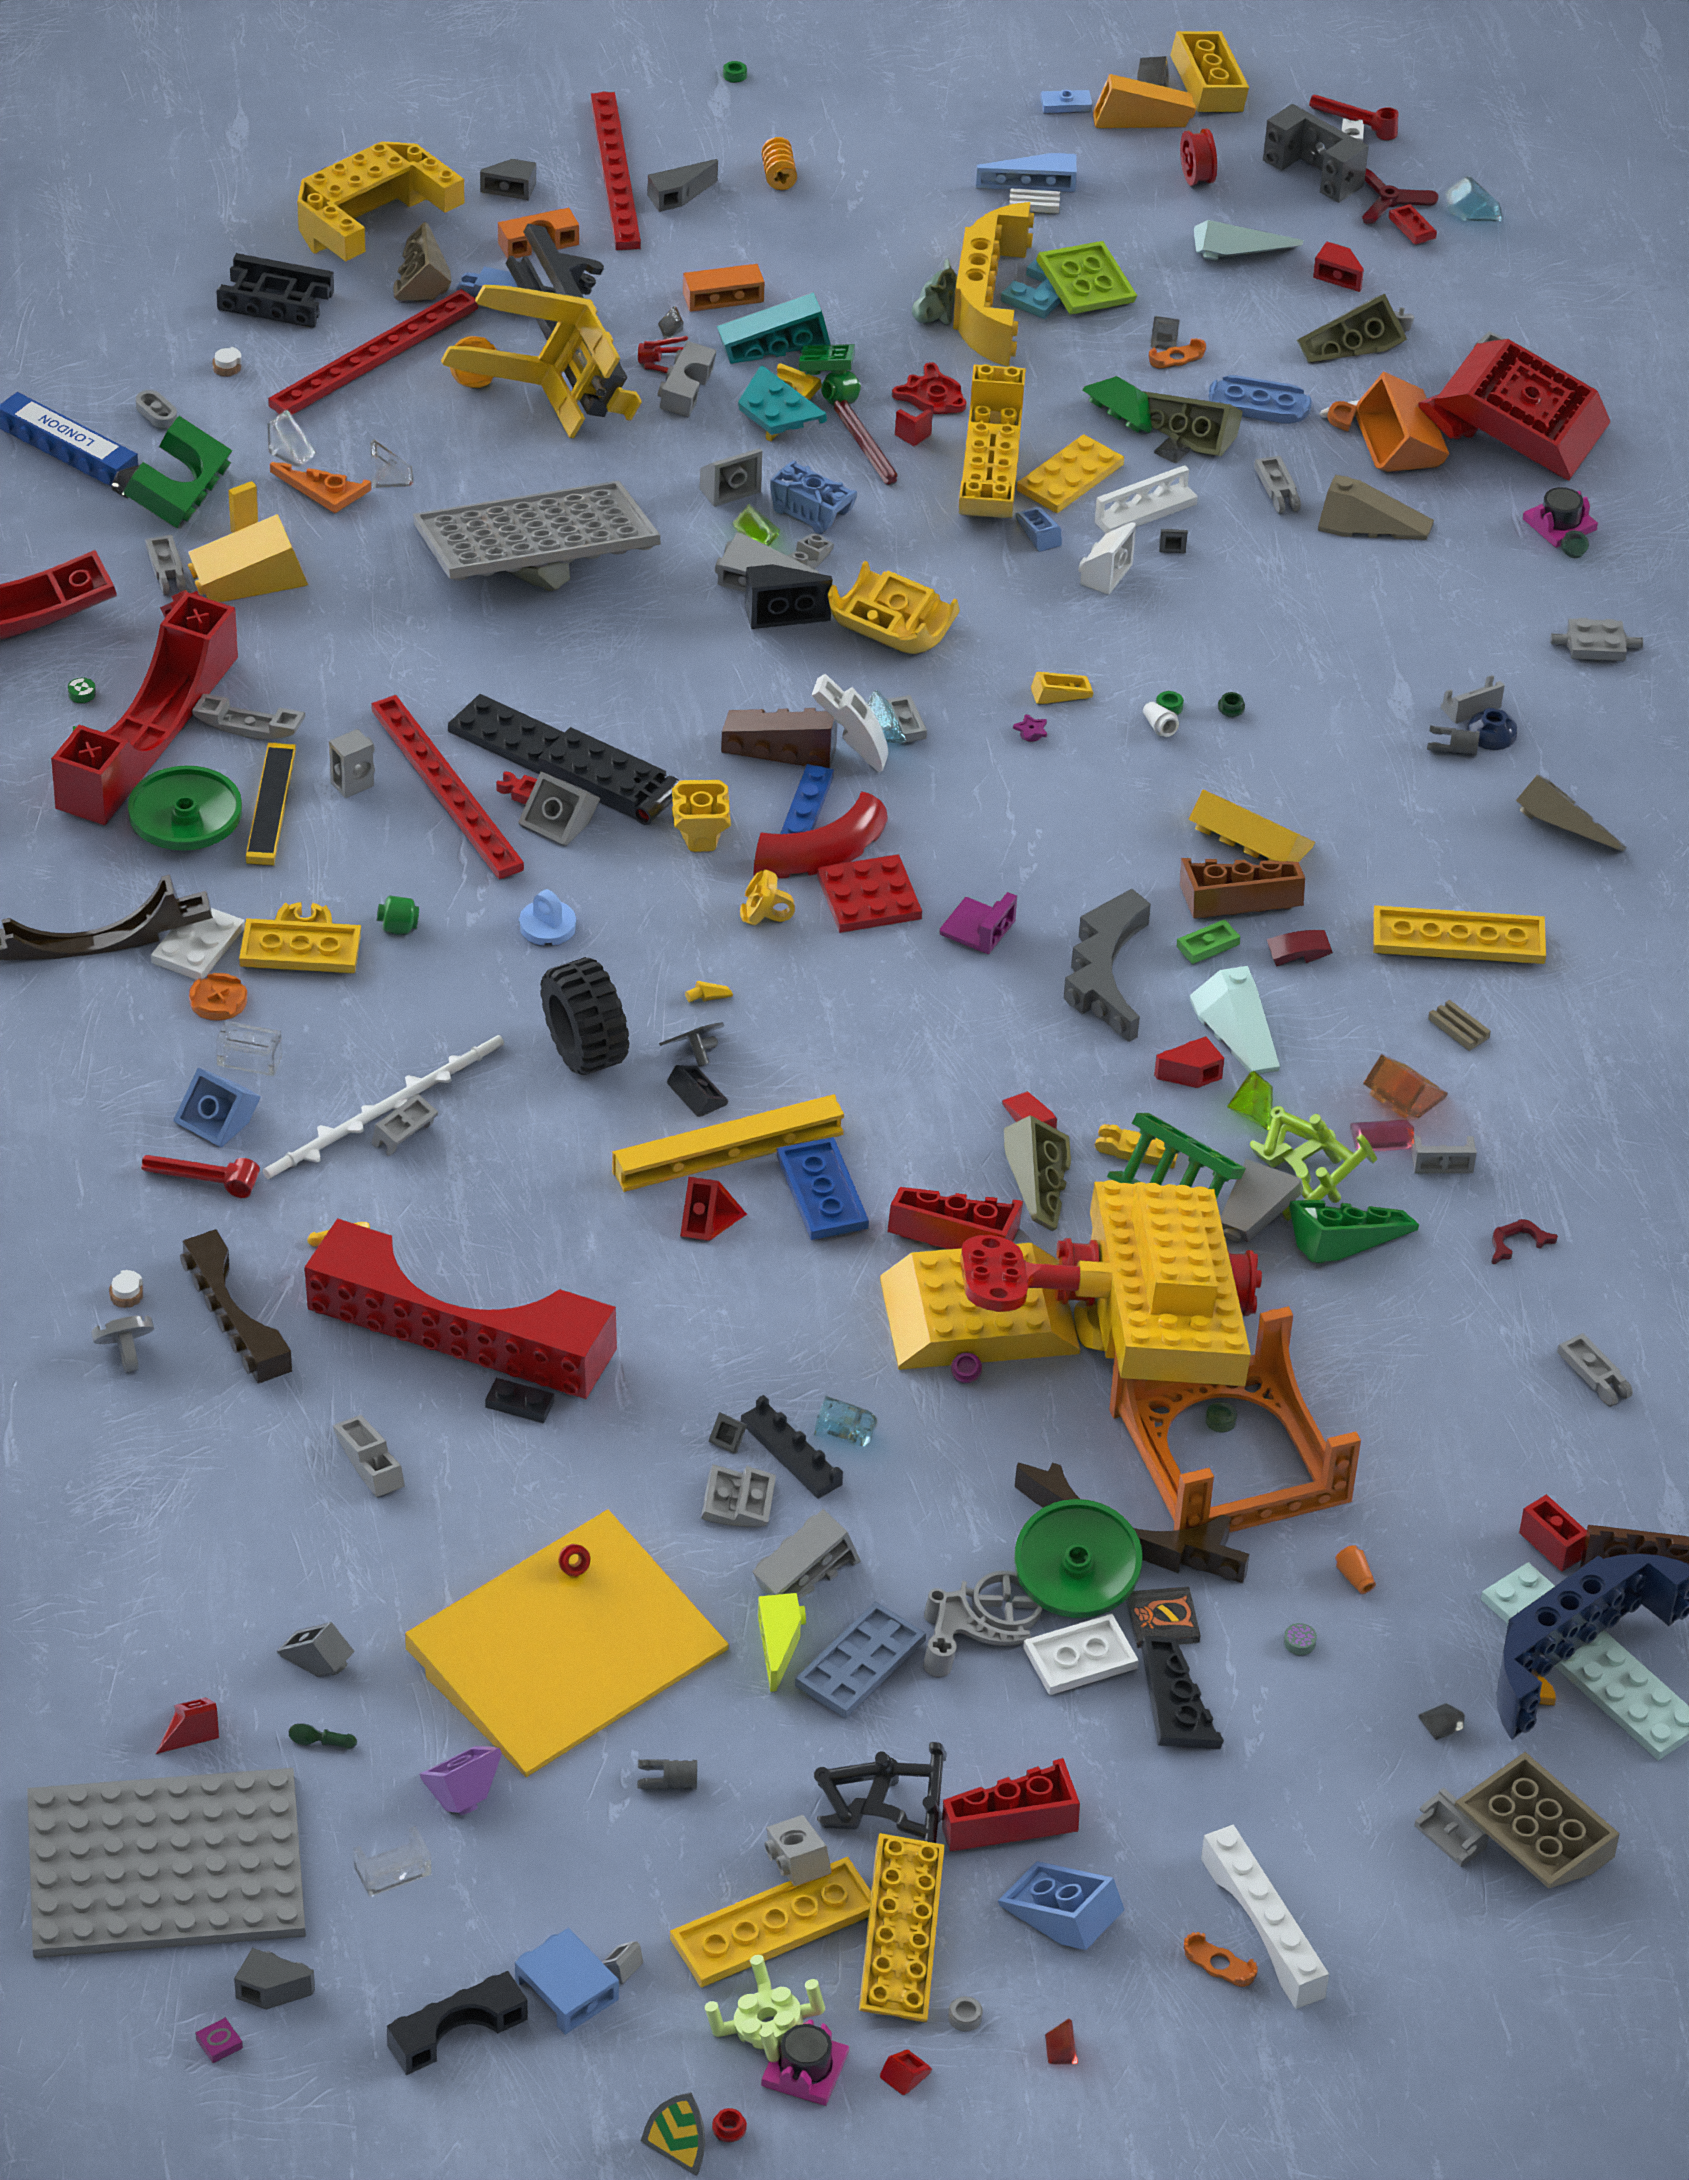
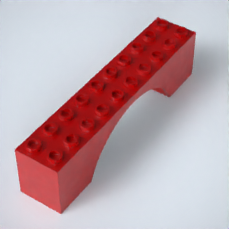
M189 592L183 595L160 624L157 643L149 669L136 697L124 715L105 732L79 724L51 758L55 809L102 825L107 824L134 787L142 780L193 715L192 710L203 693L210 694L237 660L235 607Z
M336 1219L304 1267L308 1310L583 1399H587L617 1350L615 1306L561 1289L538 1301L506 1309H472L449 1304L426 1294L405 1276L397 1264L393 1253L392 1235L342 1219Z

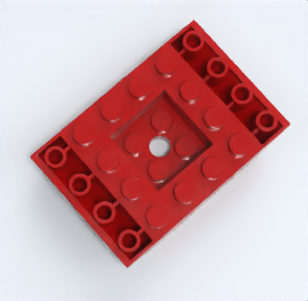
M1510 339L1476 344L1434 401V403L1445 410L1450 411L1467 423L1474 425L1491 437L1498 439L1570 481L1611 422L1596 389Z

